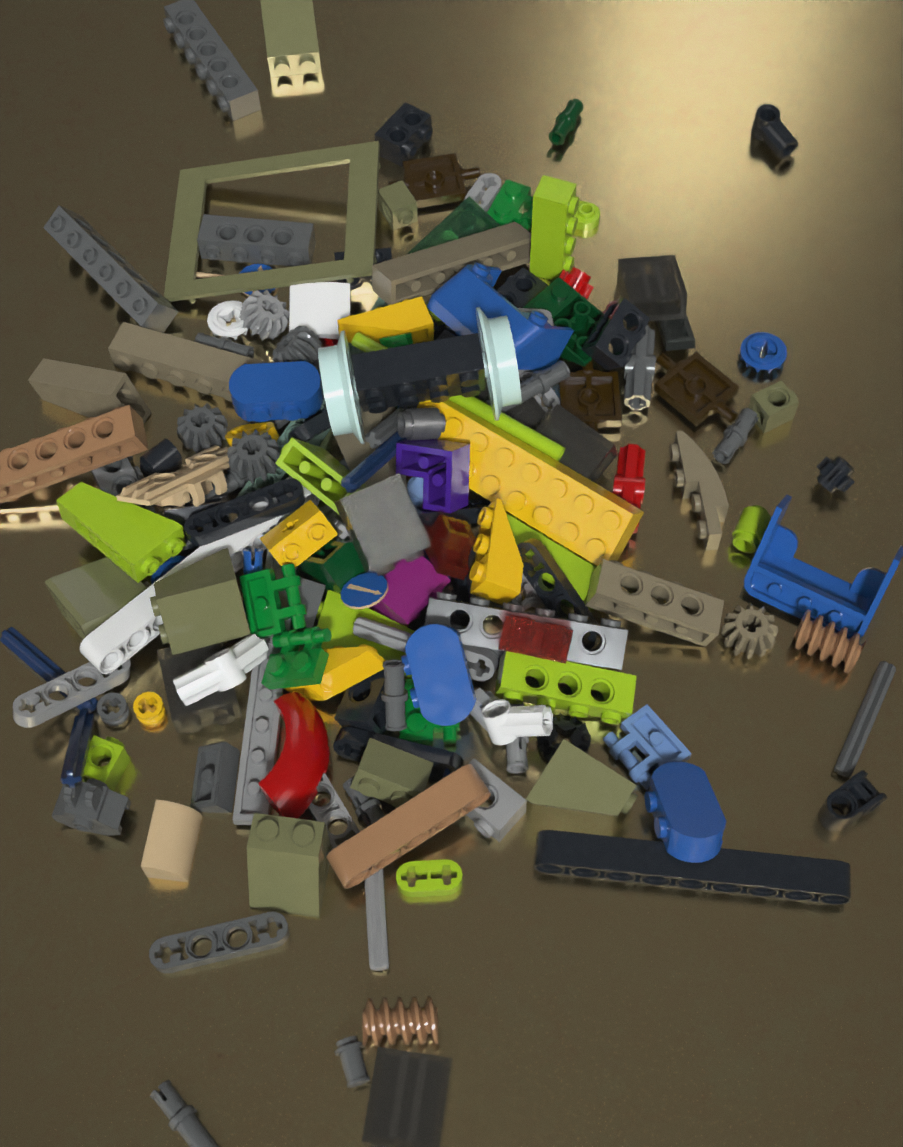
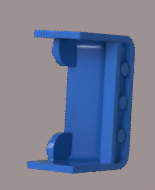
M477 262L474 265L468 264L431 295L427 303L428 309L459 336L478 333L476 307H480L487 318L507 315L512 332L518 370H544L557 363L574 332L570 327L551 326L547 322L548 318L538 311L533 310L531 313L521 312L493 288L502 271L497 267H488Z
M786 494L776 506L744 578L746 591L752 597L801 620L807 609L811 610V621L822 615L823 627L834 621L836 633L843 627H847L848 639L856 632L860 634L861 638L865 634L903 557V546L900 545L887 573L877 568L868 567L858 572L852 584L794 558L798 548V538L792 530L780 525L792 499V496Z

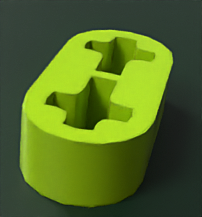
M448 859L410 861L402 864L396 872L398 890L407 897L451 895L460 889L463 881L461 867L458 863ZM444 870H450L451 876H457V878L451 879V884L444 885L443 879L431 878L443 876ZM409 872H415L416 878H427L416 880L413 887H409L408 882L402 880L408 878Z

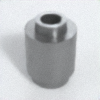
M436 407L406 409L405 412H399L397 416L398 434L401 438L406 437L407 440L438 439L441 432L445 431V417L442 413L440 414L439 409Z

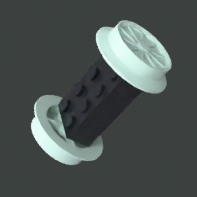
M476 307L478 333L354 355L350 354L345 331H341L337 345L318 348L323 392L333 435L339 436L353 433L361 444H365L360 403L363 412L369 411V413L377 414L385 412L389 407L411 408L417 406L418 402L429 400L433 403L447 401L449 397L458 395L474 397L479 395L481 391H486L485 378L494 420L498 421L502 407L522 403L516 353L507 315L487 318L480 307Z

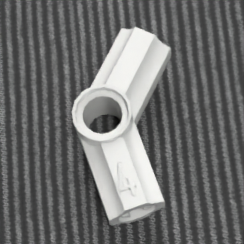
M255 634L246 636L231 648H226L213 654L204 661V664L174 678L173 683L181 700L188 706L218 690L223 692L242 683L247 678L246 673L267 659L269 648L266 642Z
M481 688L475 690L477 700L470 714L488 732L493 744L505 745L513 742L517 737L550 736L553 730V713L550 707H546V705L511 707L509 701L498 699L491 691H484Z

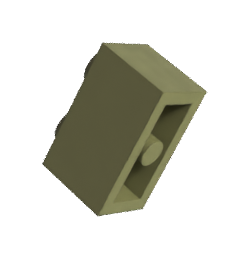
M370 738L350 788L359 791L365 796L374 797L398 808L425 790L434 763Z

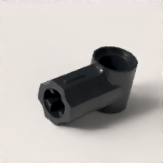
M764 104L758 107L751 129L752 135L760 141H765L777 157L781 159L789 157L797 149L799 142L781 122L780 110L771 104Z

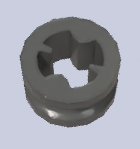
M111 692L105 694L97 703V711L101 720L109 726L121 725L129 717V706L126 699L119 693ZM110 705L112 707L118 706L120 710L117 713L113 711L109 713L107 708Z

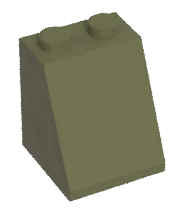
M260 0L270 77L321 72L313 1Z
M228 548L222 549L154 583L156 596L150 597L154 616L161 615L163 624L158 625L163 644H170L172 655L251 635Z
M107 557L56 575L45 581L60 613L82 640L151 586L148 581L137 583Z
M563 739L526 800L532 805L615 817L618 816L620 811L627 814L638 795L633 793L636 784Z
M254 813L246 847L250 908L320 918L330 866L326 856L332 851L325 822Z

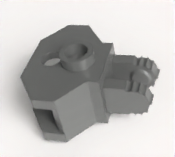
M96 779L78 782L77 787L73 789L69 788L68 784H63L52 817L55 821L79 831L106 836L120 835L122 831L120 821L124 810L130 808L131 801L128 797L110 790L107 784Z

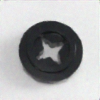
M561 713L553 717V730L550 736H537L538 749L548 761L551 760L561 742L555 744L558 740L557 730L563 735L573 733L570 736V743L585 753H588L590 748L591 735L587 730L586 723L580 722L576 717L564 716Z

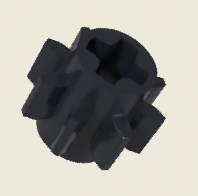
M839 455L834 460L826 456L816 466L820 470V474L816 479L831 493H834L837 489L846 492L855 483L851 478L855 469Z

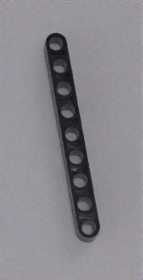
M541 830L537 833L534 869L542 873L830 905H843L851 902L850 864L844 861L721 848L714 858L705 862L691 863L671 856L667 853L665 845L661 841L558 830Z

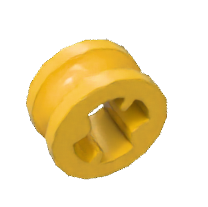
M154 692L140 694L133 703L134 713L140 723L144 725L157 724L165 716L166 709L162 698ZM146 704L148 706L154 705L156 710L153 713L150 711L145 712L143 707Z

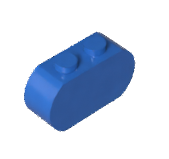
M307 361L244 364L233 372L229 380V390L234 410L240 418L248 422H266L269 420L294 421L310 418L319 411L323 403L320 374Z
M435 623L423 626L409 637L405 646L406 655L401 656L402 663H405L406 676L412 675L415 687L410 689L411 700L414 708H420L422 716L429 722L440 726L454 725L464 720L470 714L477 700L461 636L458 631L445 624Z
M669 762L659 766L652 774L649 791L645 792L646 810L648 813L652 812L655 819L654 828L657 838H662L667 853L679 860L700 863L714 858L721 850L722 836L727 821L705 771L696 765L686 762Z

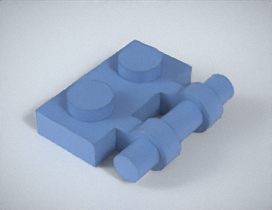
M648 704L621 723L620 728L626 734L625 737L620 740L613 732H610L603 738L604 743L610 748V755L615 760H620L630 771L629 776L635 783L639 782L646 791L650 789L652 777L649 773L654 768L657 769L665 763L686 762L692 754ZM635 745L646 756V759L642 762H639L629 751Z

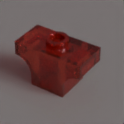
M440 514L431 527L422 526L418 537L436 573L464 580L470 570L468 566L469 554L477 539L467 521Z

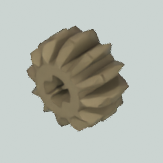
M750 602L746 609L737 605L733 613L728 612L724 618L725 624L721 629V636L726 637L724 641L725 647H735V656L745 652L749 660L754 653L762 657L767 649L771 650L774 647L778 626L773 625L775 621L774 615H764V606L759 608V610H754Z

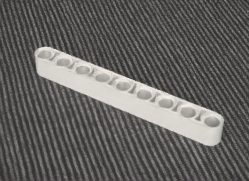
M302 485L305 494L304 504L311 500L317 506L320 499ZM291 492L286 494L288 498L294 496ZM276 497L273 498L274 504L278 503ZM258 502L252 507V510L262 511L266 509L268 503ZM296 510L210 544L200 546L157 581L226 548L229 550L234 573L238 572L243 568L242 550L251 548V560L255 558V548L266 549L260 538ZM154 583L88 634L80 644V653L102 674H108L116 670L160 634L158 625L163 624L161 615L154 616L150 597L156 596Z

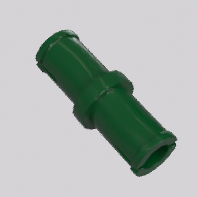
M570 99L564 111L560 112L556 117V124L548 135L550 142L554 145H559V143L562 145L568 133L575 129L577 118L584 109L583 103L580 100L573 99L572 101Z

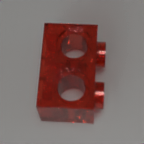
M505 613L498 649L566 664L573 629L569 626Z

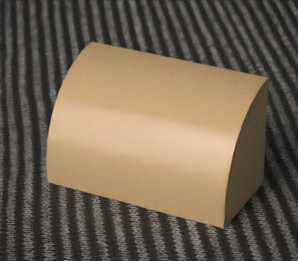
M155 801L141 862V868L148 878L182 882L189 881L202 815L198 811L175 802Z

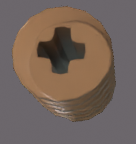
M807 609L793 636V639L796 638L795 648L800 650L805 644H808L807 654L810 656L819 649L820 661L824 662L831 655L832 666L836 668L843 661L845 662L844 672L848 674L854 668L867 640L863 644H859L860 634L857 632L848 639L847 627H843L836 633L834 621L823 627L822 615L811 621V610Z
M412 996L409 1007H405L402 998L397 997L394 1008H390L387 997L382 998L379 1008H375L372 998H368L363 1009V1046H366L369 1036L372 1037L376 1047L380 1046L384 1035L387 1036L390 1046L396 1045L399 1035L402 1036L404 1044L409 1046L414 1034H416L420 1045H425L428 1034L432 1035L435 1045H438L437 1006L435 1007L432 997H426L423 1007H420L416 996Z

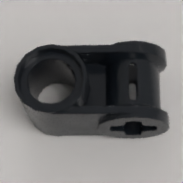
M862 770L830 793L819 810V821L827 830L839 832L862 816L873 812L885 802L888 796L885 793H880L867 779L868 773ZM831 806L840 808L844 815L835 813Z

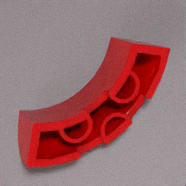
M292 692L284 694L273 701L285 723V743L278 761L258 785L270 806L280 816L298 819L318 793L316 788L323 773H327L330 749L328 747L327 728L320 713L303 693Z

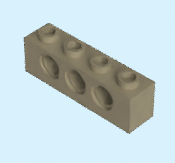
M603 559L592 572L585 606L706 647L719 635L724 600L715 598L708 592H698L686 588L676 581H666L657 578L650 572L631 569L623 566L618 561Z

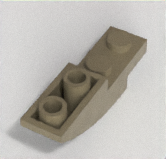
M676 431L674 443L669 444L670 460L676 463L677 468L674 470L675 486L681 488L683 499L691 498L693 512H698L697 535L699 539H703L705 551L718 550L722 536L720 522H725L729 507L724 487L715 468L702 449L686 433Z

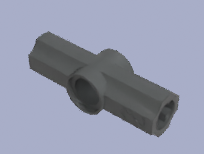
M648 325L645 327L646 334L635 344L631 351L632 357L624 366V379H626L624 405L635 411H641L650 406L651 383L654 380L656 355H653L655 330L649 328Z

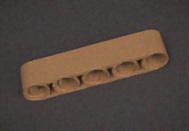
M472 764L462 766L338 845L328 853L326 859L345 889L354 887L482 805L489 799L491 792Z

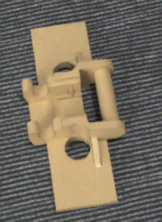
M214 445L186 458V463L182 464L183 468L175 472L154 473L124 487L122 492L116 495L117 501L146 506L154 504L161 507L168 505L182 507L191 501L190 493L193 498V505L197 507L205 503L204 495L213 490L212 482L215 485L217 495L227 492V483L223 470L229 468V458L227 455V448L229 447L221 448Z

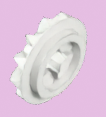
M225 301L212 308L208 314L207 322L214 336L219 335L221 338L224 336L232 337L235 340L241 334L247 336L249 328H243L244 321L239 318L242 302ZM235 315L236 322H232L231 325L227 326L226 322H229Z

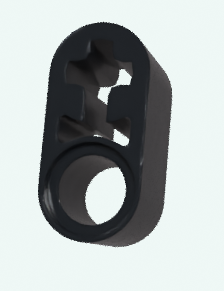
M166 438L140 456V470L144 477L154 473H171L182 468L181 454L174 444Z

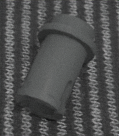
M350 1036L337 1041V1049L334 1053L335 1056L340 1057L347 1088L368 1083L371 1079L368 1076L361 1051L363 1042H359L357 1036Z

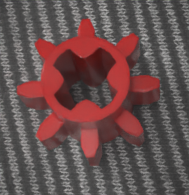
M574 266L570 272L563 270L559 276L580 295L588 299L594 286L588 283L592 276Z

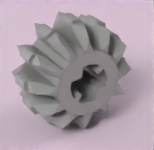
M256 290L242 303L239 318L244 321L243 328H250L252 330L251 336L259 334L262 341L267 337L273 340L281 332H284L288 326L289 311L285 309L287 302H280L278 294L271 296L268 290L262 293Z

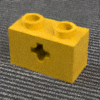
M309 500L262 536L260 540L280 566L294 564L296 568L336 537L338 533L320 509Z

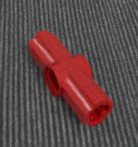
M627 444L624 447H620L618 453L617 474L614 475L612 493L640 509V505L643 504L646 478L643 477L646 450L637 444ZM639 523L637 524L633 533H637Z

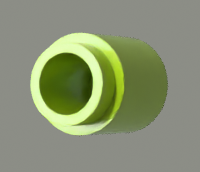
M753 505L742 510L732 533V543L738 550L745 553H754L758 549L771 520V515L764 507Z

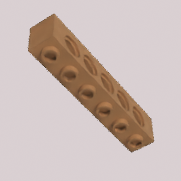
M130 405L121 406L100 416L87 418L83 422L70 427L60 428L54 433L40 438H33L27 443L3 449L0 452V504L149 450L142 417Z

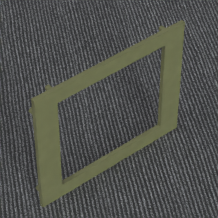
M379 141L180 170L164 298L168 302L189 300L191 304H194L196 298L346 279L347 283H352L354 281L353 278L372 276V265L377 263L375 248L379 169L381 168L379 162ZM350 163L344 260L196 279L199 257L197 238L204 214L207 184Z

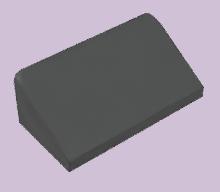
M225 741L198 748L190 808L198 812L207 813L232 812L240 755L238 748Z

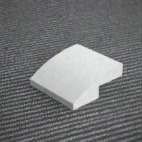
M315 282L291 285L289 288V331L294 330L298 326H306L318 336V339L339 340L337 320L350 315V283Z

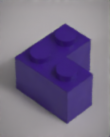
M406 439L396 443V474L423 478V509L451 514L468 506L470 444L439 439Z

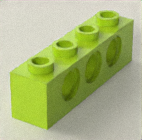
M506 649L500 658L494 696L502 697L503 700L509 701L510 704L518 705L526 702L546 705L552 711L555 709L568 711L570 716L586 718L590 715L601 718V721L604 723L615 725L620 724L632 715L637 676ZM525 677H534L539 682L540 687H530L526 683ZM558 683L567 684L572 691V695L563 694L558 688ZM591 690L601 692L604 702L596 701L591 695Z

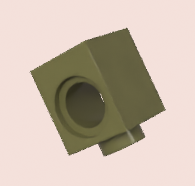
M402 180L378 189L379 210L393 231L418 221L417 201Z
M781 380L752 394L748 408L757 413L759 419L756 424L763 433H766L794 419L799 401L795 392L789 389Z

